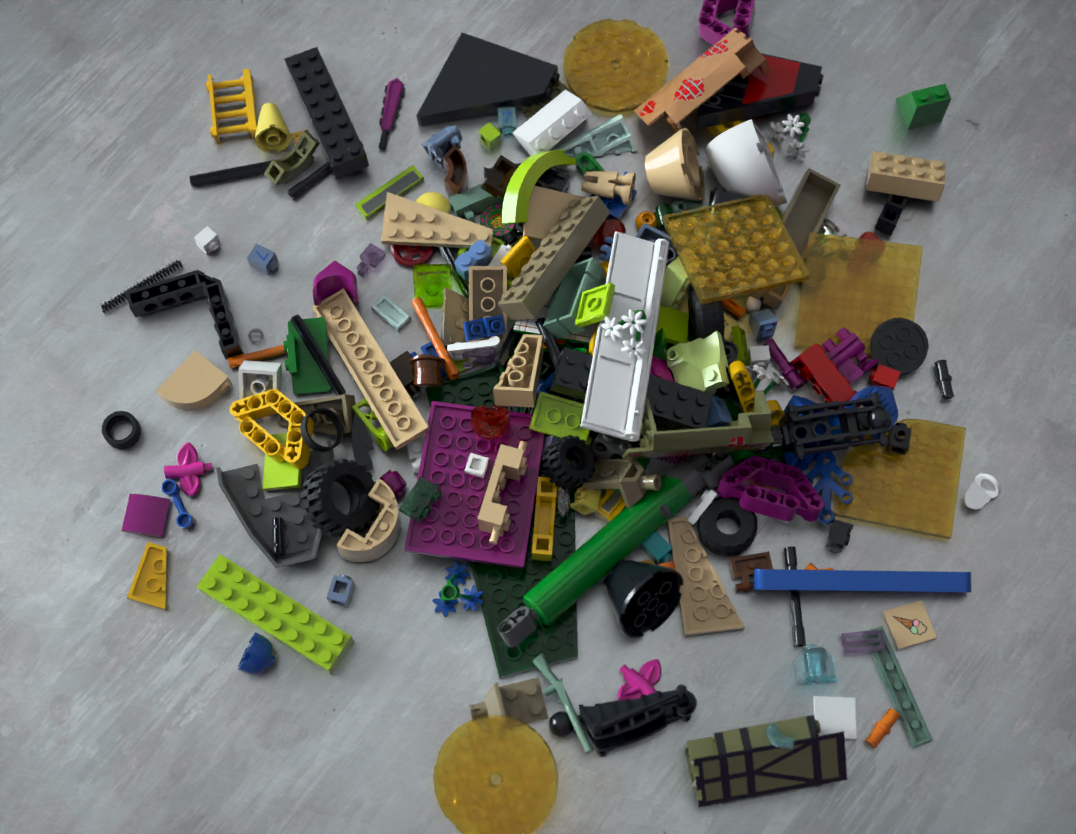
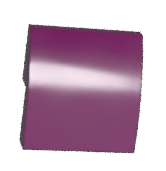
M130 493L121 532L161 538L170 499Z

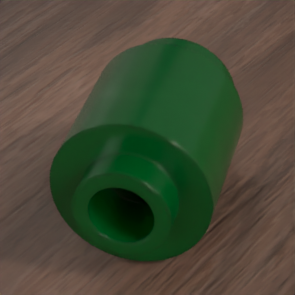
M666 203L656 206L654 214L659 230L670 232L676 223L672 208Z

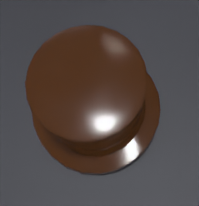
M422 354L414 356L409 360V363L414 365L413 386L415 388L432 389L442 387L441 364L446 363L445 359L434 355Z

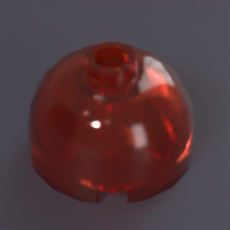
M492 404V408H485V405H480L471 411V427L479 437L487 441H493L504 436L508 431L510 415L509 410L505 407Z

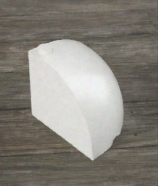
M752 119L723 132L707 145L705 149L708 158L706 159L707 167L709 170H713L726 192L765 200V208L788 203L765 136Z

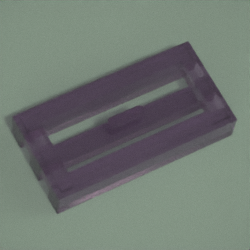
M883 629L841 633L844 654L886 650ZM879 635V638L856 641H847L846 639L850 637ZM880 643V646L863 647L854 649H848L847 647L852 645Z

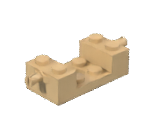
M524 441L519 442L518 449L502 444L499 448L478 516L479 530L492 534L489 540L491 544L497 545L499 536L503 537L504 531H508L510 527V514L508 513L507 506L500 505L501 497L499 496L500 490L505 488L506 478L520 481L521 475L525 476L528 465L526 464L525 450L528 443Z

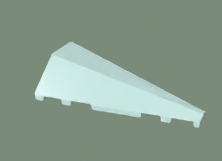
M620 114L553 150H564V154H568L571 158H577L581 153H589L595 157L611 153L619 154L626 151L634 152L637 151V148Z

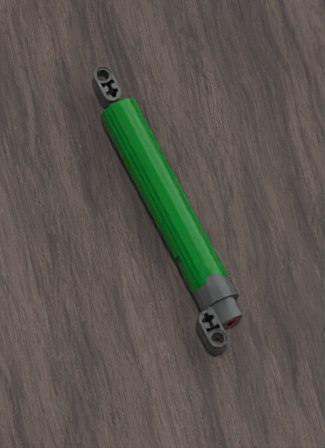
M730 452L715 453L710 458H707L704 454L692 455L686 461H679L666 474L661 476V488H659V491L647 490L637 503L631 508H624L523 596L525 606L515 610L497 628L505 644L508 647H515L537 628L538 624L535 619L543 625H550L613 570L619 560L625 559L688 504L705 486L708 488L717 487L723 474L736 466Z

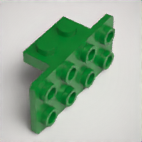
M323 317L302 319L329 363L325 319ZM291 320L288 321L287 341H284L283 345L284 352L288 353V359L285 360V368L292 376L293 393L300 395L329 392L331 390L330 384Z

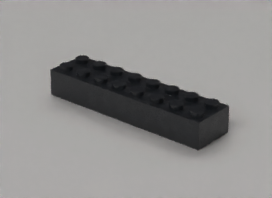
M315 47L285 58L288 73L335 179L368 167L369 163L366 152L318 48Z
M564 347L558 357L550 390L585 401L593 356ZM649 374L646 398L649 399L656 424L675 430L706 428L713 394Z

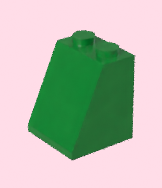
M946 84L909 92L898 97L896 102L909 130L942 122L951 101V96Z

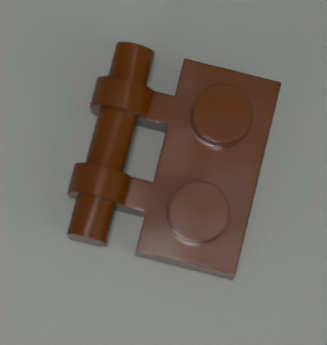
M769 552L730 558L733 579L742 578V583L735 584L736 592H751V589H754V581H749V576H754V569H773Z

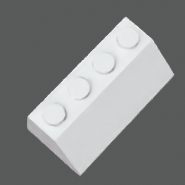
M564 90L512 134L531 156L551 149L591 116L592 112L580 98Z

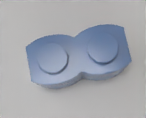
M478 240L472 244L469 251L462 253L455 260L457 273L465 281L469 280V266H487L493 258L491 247L483 240Z

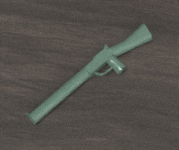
M541 653L533 660V663L552 684L542 690L546 697L552 695L556 703H563L586 754H589L595 748L592 747L562 684L563 678L559 680L554 675L544 653ZM557 692L561 701H556L553 693Z

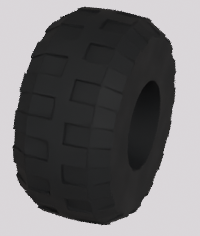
M701 287L692 290L688 295V311L694 340L698 338L704 339L715 331H718L723 339L725 330L724 311L718 290L713 287Z
M720 496L714 499L698 519L700 540L708 550L717 555L730 557L741 554L750 547L756 537L758 528L757 517L754 512L747 511L739 505V498H723ZM722 518H730L737 523L739 531L734 534H725L717 528L716 522Z

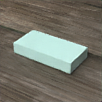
M385 295L371 306V309L398 332L411 320V317Z

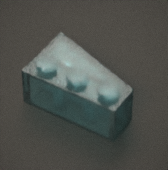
M815 644L804 646V649L800 651L794 660L797 686L837 682L834 658L824 647H817Z

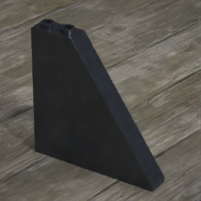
M462 32L416 115L418 125L427 126L522 108V106L529 107L533 104H544L546 99L550 98L553 85L558 83L560 77L558 66Z

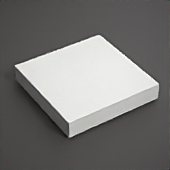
M813 697L815 720L819 721L821 733H818L819 736L844 731L845 740L857 739L856 698Z

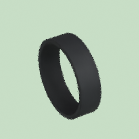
M316 408L302 419L300 433L308 447L318 452H327L341 443L344 437V426L340 417L332 410ZM320 413L332 420L337 430V438L333 446H321L310 437L307 422L311 414Z

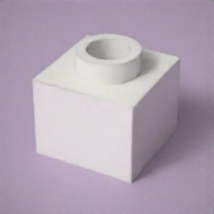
M208 226L194 237L197 246L207 255L215 251L221 244L217 234Z
M769 345L749 347L750 368H754L753 365L763 368L768 367L770 362Z

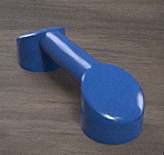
M171 479L165 480L161 485V490L164 494L172 497L179 512L176 519L177 525L187 529L193 525L194 517L187 513L179 496V485Z

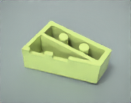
M686 250L665 269L660 305L677 310L679 307L677 305L678 302L683 299L686 294L685 291L704 264Z

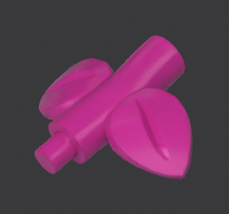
M187 442L177 453L179 465L164 466V474L166 479H180V489L189 496H195L201 485L198 475L206 474V471L213 470L212 463L198 462L197 450L190 442Z
M658 659L643 664L640 667L639 673L634 668L629 669L625 664L619 669L624 674L623 678L627 681L618 691L619 700H626L628 698L634 700L641 698L643 694L649 695L657 692L653 685L657 684L661 678V664Z

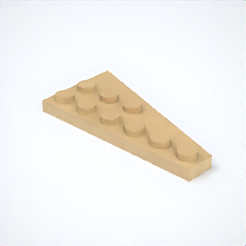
M387 192L382 244L470 248L476 241L483 240L492 249L493 229Z
M688 518L669 519L667 525L670 545L673 548L672 558L675 563V570L681 574L684 585L680 587L682 596L679 601L684 636L745 629Z

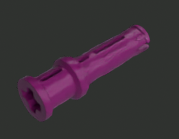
M774 339L767 340L763 346L769 345L770 356L782 371V376L791 385V390L794 392L801 389L807 381L801 378L797 372V367L791 365Z

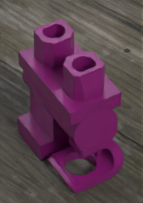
M843 327L835 333L841 341L837 346L831 338L826 340L821 346L827 353L826 356L829 360H832L837 365V370L840 374L845 376L850 384H852L879 361L866 357L867 354L864 352L866 347L855 333L851 334ZM855 357L858 362L859 368L852 361V359Z

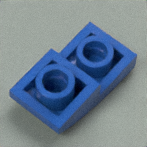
M503 314L462 322L466 341L506 333Z

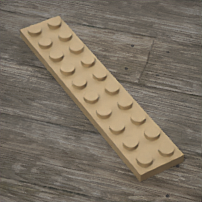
M344 288L321 301L319 306H313L312 309L316 316L325 319L328 336L395 449L399 450L430 430Z

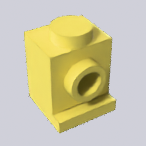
M582 485V487L577 488L575 501L570 504V507L583 515L597 511L601 490L585 489Z

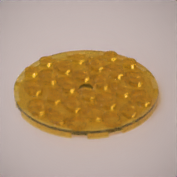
M604 19L591 23L574 35L570 44L567 45L563 61L564 77L572 93L586 105L606 112L631 111L638 108L664 86L668 75V55L660 38L649 28H644L637 25V22L623 19V21ZM616 62L619 63L620 66L619 68L611 66V64Z
M487 715L464 723L445 740L434 766V789L439 806L445 817L449 818L456 826V829L463 834H531L549 815L558 791L557 765L548 744L531 726L509 716ZM493 773L501 777L500 784L495 785L491 782L490 777Z

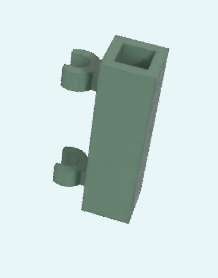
M482 184L449 197V202L455 216L462 219L466 218V220L476 223L474 220L475 214L482 212L488 206L503 203L504 198L499 195L495 198L481 189Z

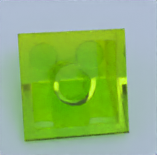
M451 264L414 265V299L421 298L426 307H442L444 304L443 288L447 287L452 290Z

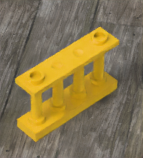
M243 69L244 77H241V79L215 83L212 75L208 74L206 89L210 93L213 127H210L211 137L215 138L217 144H221L220 135L245 131L251 134L252 139H255L258 119L254 82L250 69ZM245 87V92H242V94L216 97L217 89ZM239 101L246 102L247 107H244V109L218 113L217 105ZM248 117V122H245V124L219 128V120Z

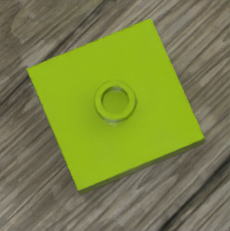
M613 283L582 292L575 320L577 327L580 328L603 321L605 317L609 318L615 291Z

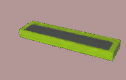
M411 165L357 202L355 207L367 220L385 207L387 192L401 196L422 182L424 177L414 165Z

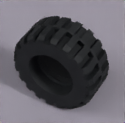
M339 459L321 465L307 476V481L303 484L302 488L305 491L301 492V499H304L302 508L307 512L305 516L313 522L311 525L315 529L319 528L320 533L324 535L329 534L330 537L335 538L342 537L346 529L354 533L360 532L372 524V520L377 516L375 511L379 509L380 503L368 496L376 481L374 482L372 474L366 472V468L363 465H357L356 461ZM333 482L342 485L349 495L350 510L347 515L340 512L332 501L331 488Z

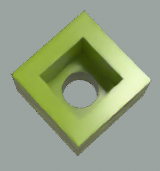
M488 123L478 130L479 140L490 151L502 143V133L498 127H493Z

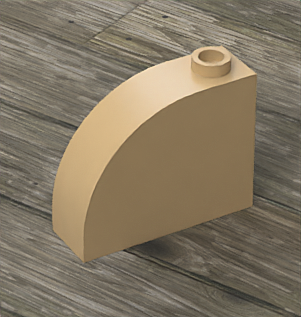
M195 350L156 392L162 400L172 407L182 410H196L216 401L230 389L232 382L225 373Z

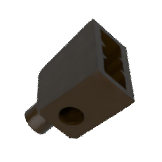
M407 350L389 363L407 393L415 399L421 395L422 391L420 388L413 386L415 371L414 365L409 363L412 357Z

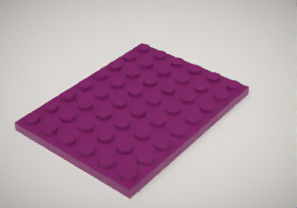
M432 401L427 424L430 430L426 431L404 548L405 552L524 569L545 437L543 433L529 430L533 414ZM524 441L528 443L525 450L526 464L528 465L525 476L521 475L520 481L506 478L505 488L500 490L499 496L501 497L500 505L507 506L508 513L510 514V527L508 531H504L503 537L499 536L497 545L491 544L489 540L492 534L479 530L478 516L499 448L502 444L518 449L519 442ZM470 453L490 459L484 478L465 473Z

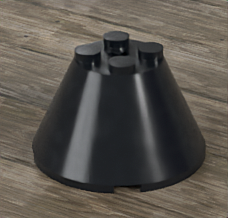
M625 559L619 560L614 570L604 579V584L606 585L620 629L631 638L642 637L644 632L648 630L654 631L660 627L677 607L682 596L680 587L684 585L681 574L675 569L633 560L626 561Z

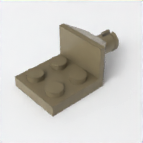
M636 459L598 460L596 465H594L596 470L593 473V477L583 483L585 489H620L627 508H631L637 503L647 490L659 491V488H661L660 476L646 475L644 468Z
M539 677L499 687L498 682L494 683L484 697V702L469 705L473 721L489 717L491 722L503 729L548 719Z

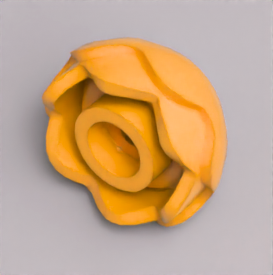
M643 211L636 217L635 222L639 230L643 223L654 228L658 226L656 216L651 211Z

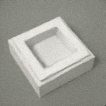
M470 453L465 473L484 478L490 459Z

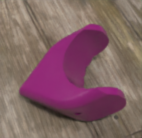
M333 261L314 278V305L319 306L322 300L343 288L349 298L353 299L354 303H359L356 275L339 262Z

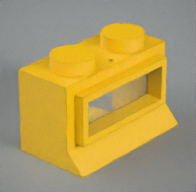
M606 489L607 493L603 498L600 496L598 509L594 512L605 523L611 521L626 508L622 494L612 489Z

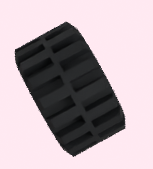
M568 435L550 444L544 450L543 454L545 456L542 457V462H544L542 468L546 471L544 473L546 477H549V481L555 483L556 487L570 490L593 477V473L596 470L594 467L596 465L595 454L591 452V447L586 445L585 440H580L578 436Z

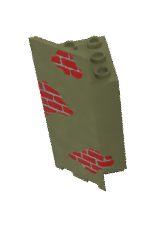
M763 390L755 391L754 411L752 413H739L738 421H729L728 427L657 431L650 402L646 398L643 414L644 423H642L641 427L643 439H640V448L627 449L622 455V460L764 450L770 443H774L770 431L772 413Z

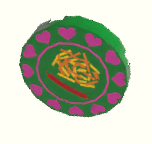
M503 204L488 206L480 216V225L493 229V237L502 239L507 233L514 230L516 224L502 223Z

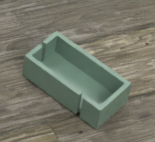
M593 258L573 264L557 287L543 325L557 339L570 336L572 333L583 332L588 328V325L580 328L575 325L582 292L598 287L604 282L606 271Z

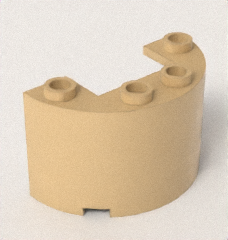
M379 478L368 496L380 503L379 509L376 510L380 514L365 538L346 529L336 545L340 557L353 562L375 560L386 554L398 538L401 522L396 497L391 488Z

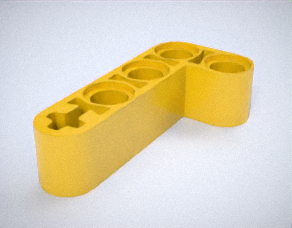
M734 361L728 368L743 413H752L754 411L755 388L745 364L741 361ZM768 400L767 402L772 413L771 426L778 424L784 412L778 401Z

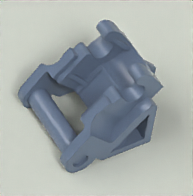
M456 125L446 126L435 135H431V138L421 145L430 159L434 160L441 168H444V154L454 145L461 149L460 143L463 139Z

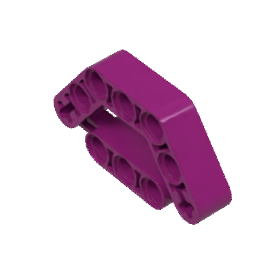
M704 0L698 20L700 37L712 45L716 44L733 30L719 21L720 14L737 8L733 29L736 27L739 32H743L749 38L755 16V0Z
M751 456L724 473L717 487V493L721 497L739 498V505L743 509L783 521H792L795 515H799L806 521L814 522L824 507L823 500L799 468L759 456ZM753 483H758L761 485L783 490L785 493L753 485Z

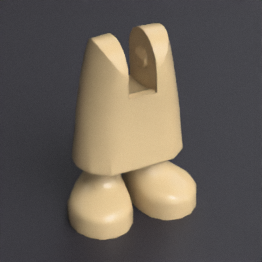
M609 171L585 172L584 180L587 182L582 183V191L614 199L616 194L621 196L625 205L631 204L632 190L635 187L636 174L634 172L627 173L626 175H619V172Z

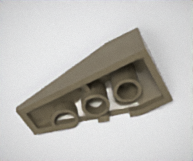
M343 394L294 403L306 414L316 408L332 410L340 417L344 426V434L351 433L355 415L352 410V406L355 405V395ZM277 413L278 425L289 427V422ZM320 413L310 415L314 422L313 432L337 435L336 427L329 417Z

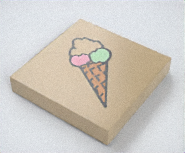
M922 600L883 612L897 650L937 638Z

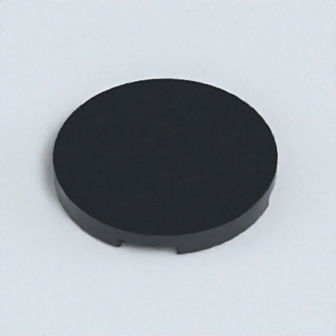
M893 318L883 322L876 328L870 340L872 359L879 361L876 365L881 364L901 372L900 375L908 374L918 369L923 364L929 348L928 338L921 326L905 318Z

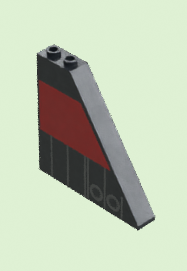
M761 53L768 63L770 73L764 76L757 68L744 79L737 75L700 106L695 129H703L813 104L815 96L819 97L821 86L818 85L822 84L824 74H821L822 66Z

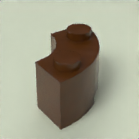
M454 145L443 156L444 169L448 172L444 179L445 190L452 196L466 191L468 185L466 160L462 152Z

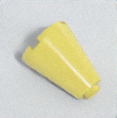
M266 103L261 107L255 134L256 145L266 152H271V150L280 152L291 143L290 131L279 107L274 103Z

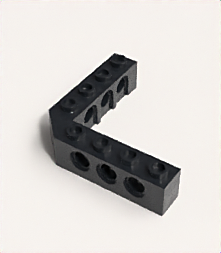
M195 270L125 292L129 308L135 317L206 296L210 305L209 311L215 322L214 328L220 339L218 341L225 359L244 354L221 280Z

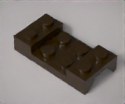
M500 155L482 184L481 189L495 198L498 195L504 198L510 179L519 166ZM539 179L535 184L538 187L555 190Z

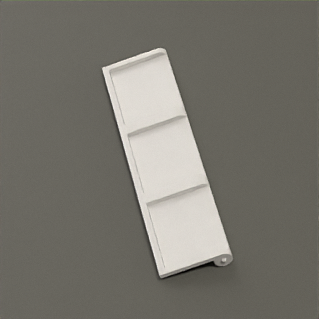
M617 231L614 233L606 284L613 283L615 285L609 319L612 321L616 317L618 323L623 320L622 316L629 315L630 309L633 311L644 310L647 323L643 325L644 331L641 333L639 342H644L642 347L647 349V352L641 353L642 358H638L635 354L630 358L629 352L622 351V348L626 347L623 341L631 343V338L636 337L637 329L634 335L630 334V328L621 329L619 331L623 337H617L616 341H613L611 335L605 336L607 330L601 326L603 323H606L605 320L599 321L581 421L582 428L628 441H638L640 439L669 242L665 239H657L653 243Z

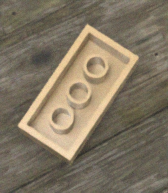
M872 151L867 171L866 190L940 202L945 186V162Z
M469 266V321L503 314L506 333L495 336L499 337L500 342H504L507 337V315L498 306V303L502 299V295L507 291V266ZM484 337L475 340H489L490 337Z

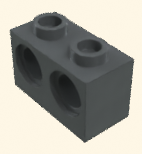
M600 432L590 445L591 452H594L595 456L600 460L622 459V455L627 449L636 448L625 439Z

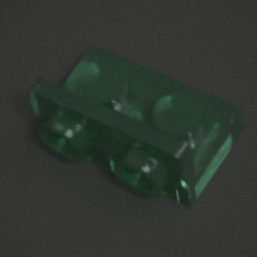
M420 477L399 508L400 512L421 523L423 518L426 519L429 516L432 504L438 502L442 495L440 484H433Z

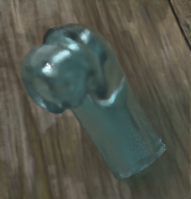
M774 723L769 724L766 728V736L771 744L775 747L793 749L794 739L782 737L778 730L779 726Z

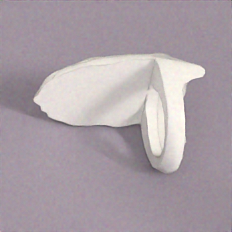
M980 472L966 491L965 504L968 508L974 510L981 509L991 498L997 497L1001 493L1000 483L992 475ZM983 479L990 480L995 485L996 490L993 491Z

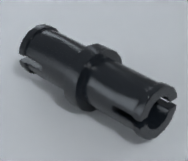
M938 360L934 362L938 376L936 381L940 385L942 399H951L954 397L951 385L952 376L949 375L947 360Z

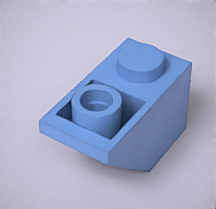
M769 309L751 313L749 324L755 341H766L772 338L778 323L777 317Z

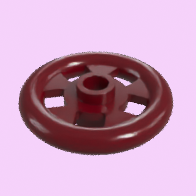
M391 245L394 259L399 264L409 268H416L426 264L432 258L435 247L428 246L427 250H422V246L410 248L411 245ZM404 250L407 255L402 257L399 252ZM420 255V259H412V256Z

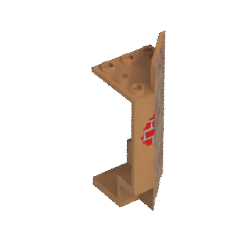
M735 27L634 111L648 126L664 115L662 117L664 121L672 127L674 133H677L680 129H683L680 125L683 119L737 75L744 79L758 68L766 76L770 73V69L764 56L755 47L751 38L748 39L743 32H739Z

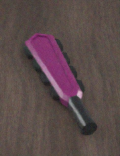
M398 78L389 81L388 85L385 86L384 92L386 96L383 97L384 107L381 109L383 117L379 121L382 134L378 148L381 150H385L388 135L396 125L395 118L398 117V108L402 104L401 97L405 93L404 84Z

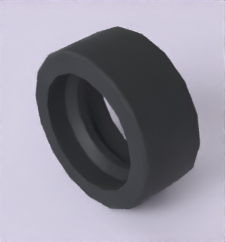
M116 411L105 418L102 424V435L113 448L127 449L139 440L141 427L131 413ZM119 421H129L132 425L131 433L122 440H115L110 434L112 427Z

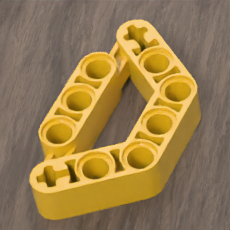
M272 389L237 400L231 404L230 413L241 422L239 426L240 432L275 462L286 460L296 469H303L308 464L310 447L305 444L300 433V422L307 414L280 391ZM277 413L287 420L289 427L286 447L254 420ZM309 417L307 429L312 438L314 422Z

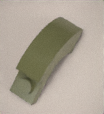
M303 132L295 147L283 158L273 159L264 174L275 185L285 184L293 180L312 163L315 158L313 153L320 143L309 132Z

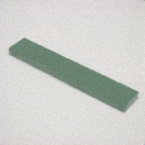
M883 626L863 632L864 639L895 710L900 714L899 719L912 748L932 742L933 739Z

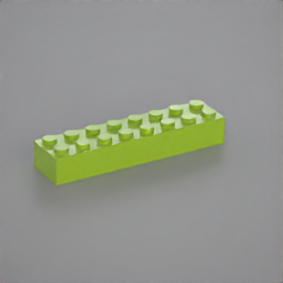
M219 554L197 585L201 593L331 675L354 643L352 636Z

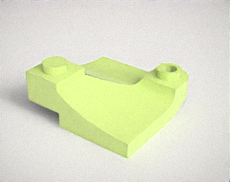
M718 331L713 332L704 339L698 338L689 343H679L668 349L667 365L671 369L676 383L710 394L716 393V389L729 384L726 372L729 366L722 337Z

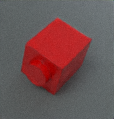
M878 364L877 369H872L868 379L871 380L870 386L891 387L893 391L901 372Z

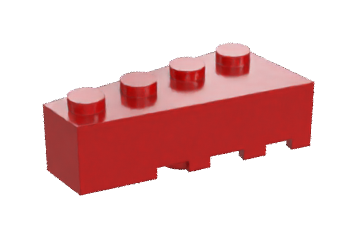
M817 343L790 361L791 365L796 366L800 371L799 375L801 378L812 384V390L815 394L825 398L823 400L824 403L849 401L857 393L849 385V380L837 370V365L826 356L824 348Z

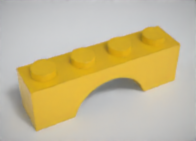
M538 477L531 560L551 561L557 487L555 483L549 481V477Z

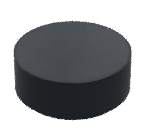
M514 229L502 238V241L505 242V246L512 245L520 238V234Z

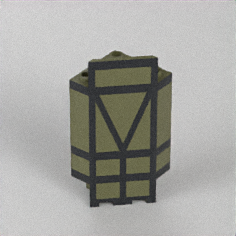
M814 715L718 732L714 733L712 737L687 741L684 750L698 806L704 807L720 803L721 805L817 788L823 784L847 780L844 731L819 736L818 733H821L820 723L818 720H815Z

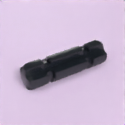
M275 517L272 519V526L274 527L273 544L275 545L273 546V553L275 556H282L285 554V547L283 546L284 529L282 528L284 527V520L282 517Z

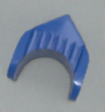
M869 386L852 396L849 401L870 398L869 395L871 393L879 394L880 405L883 404L892 417L889 430L897 421L898 409L891 387ZM871 403L858 404L864 407L873 406ZM852 405L843 407L845 409H851ZM879 434L873 435L871 437L873 439L878 438Z

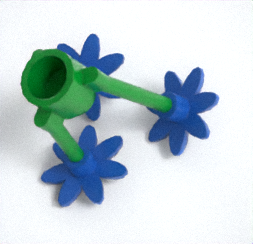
M454 561L453 568H445L447 572L451 573L445 577L447 585L439 592L440 599L432 600L435 604H438L434 611L442 610L444 617L447 616L448 610L456 612L452 605L458 603L457 598H460L462 602H466L465 610L471 606L472 610L476 611V604H483V601L479 599L483 591L476 592L475 585L472 586L471 591L464 588L465 594H461L456 586L458 580L461 584L465 585L466 582L463 577L470 576V573L463 572L466 564L459 567L457 562Z

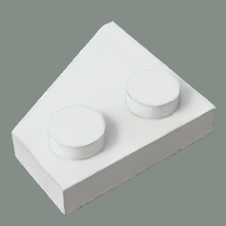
M717 488L710 491L706 490L700 498L702 502L699 506L695 505L690 510L688 521L692 525L698 524V519L714 499L720 496L717 493Z

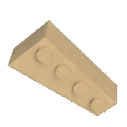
M524 334L514 351L513 358L507 363L508 367L505 372H502L498 385L496 384L493 389L496 406H535L544 356L543 335Z

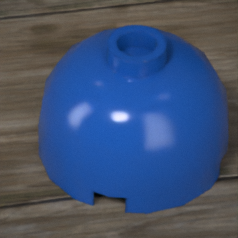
M255 632L238 665V670L251 675L263 672L266 667L270 668L275 659V656L272 655V643L263 635Z

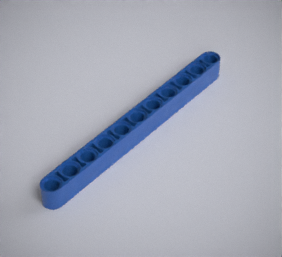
M754 569V589L971 592V572Z

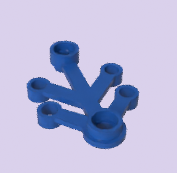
M823 452L816 459L817 465L805 476L807 479H810V483L813 485V479L822 472V479L813 488L818 494L822 491V500L824 502V507L818 518L822 524L830 525L835 519V515L831 510V490L840 497L843 504L848 505L853 502L852 494L845 491L831 479L830 470L840 477V481L844 486L851 485L853 478L851 474L845 473L836 465L834 454ZM824 460H830L828 464H823ZM845 477H850L848 482L843 481ZM849 495V500H843L844 496ZM826 515L831 516L829 520H824V517Z

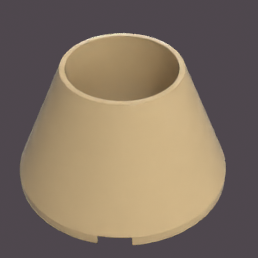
M687 128L680 129L646 155L645 169L649 185L654 194L700 201L705 195L704 172L702 165L699 166L697 155H699L697 145Z

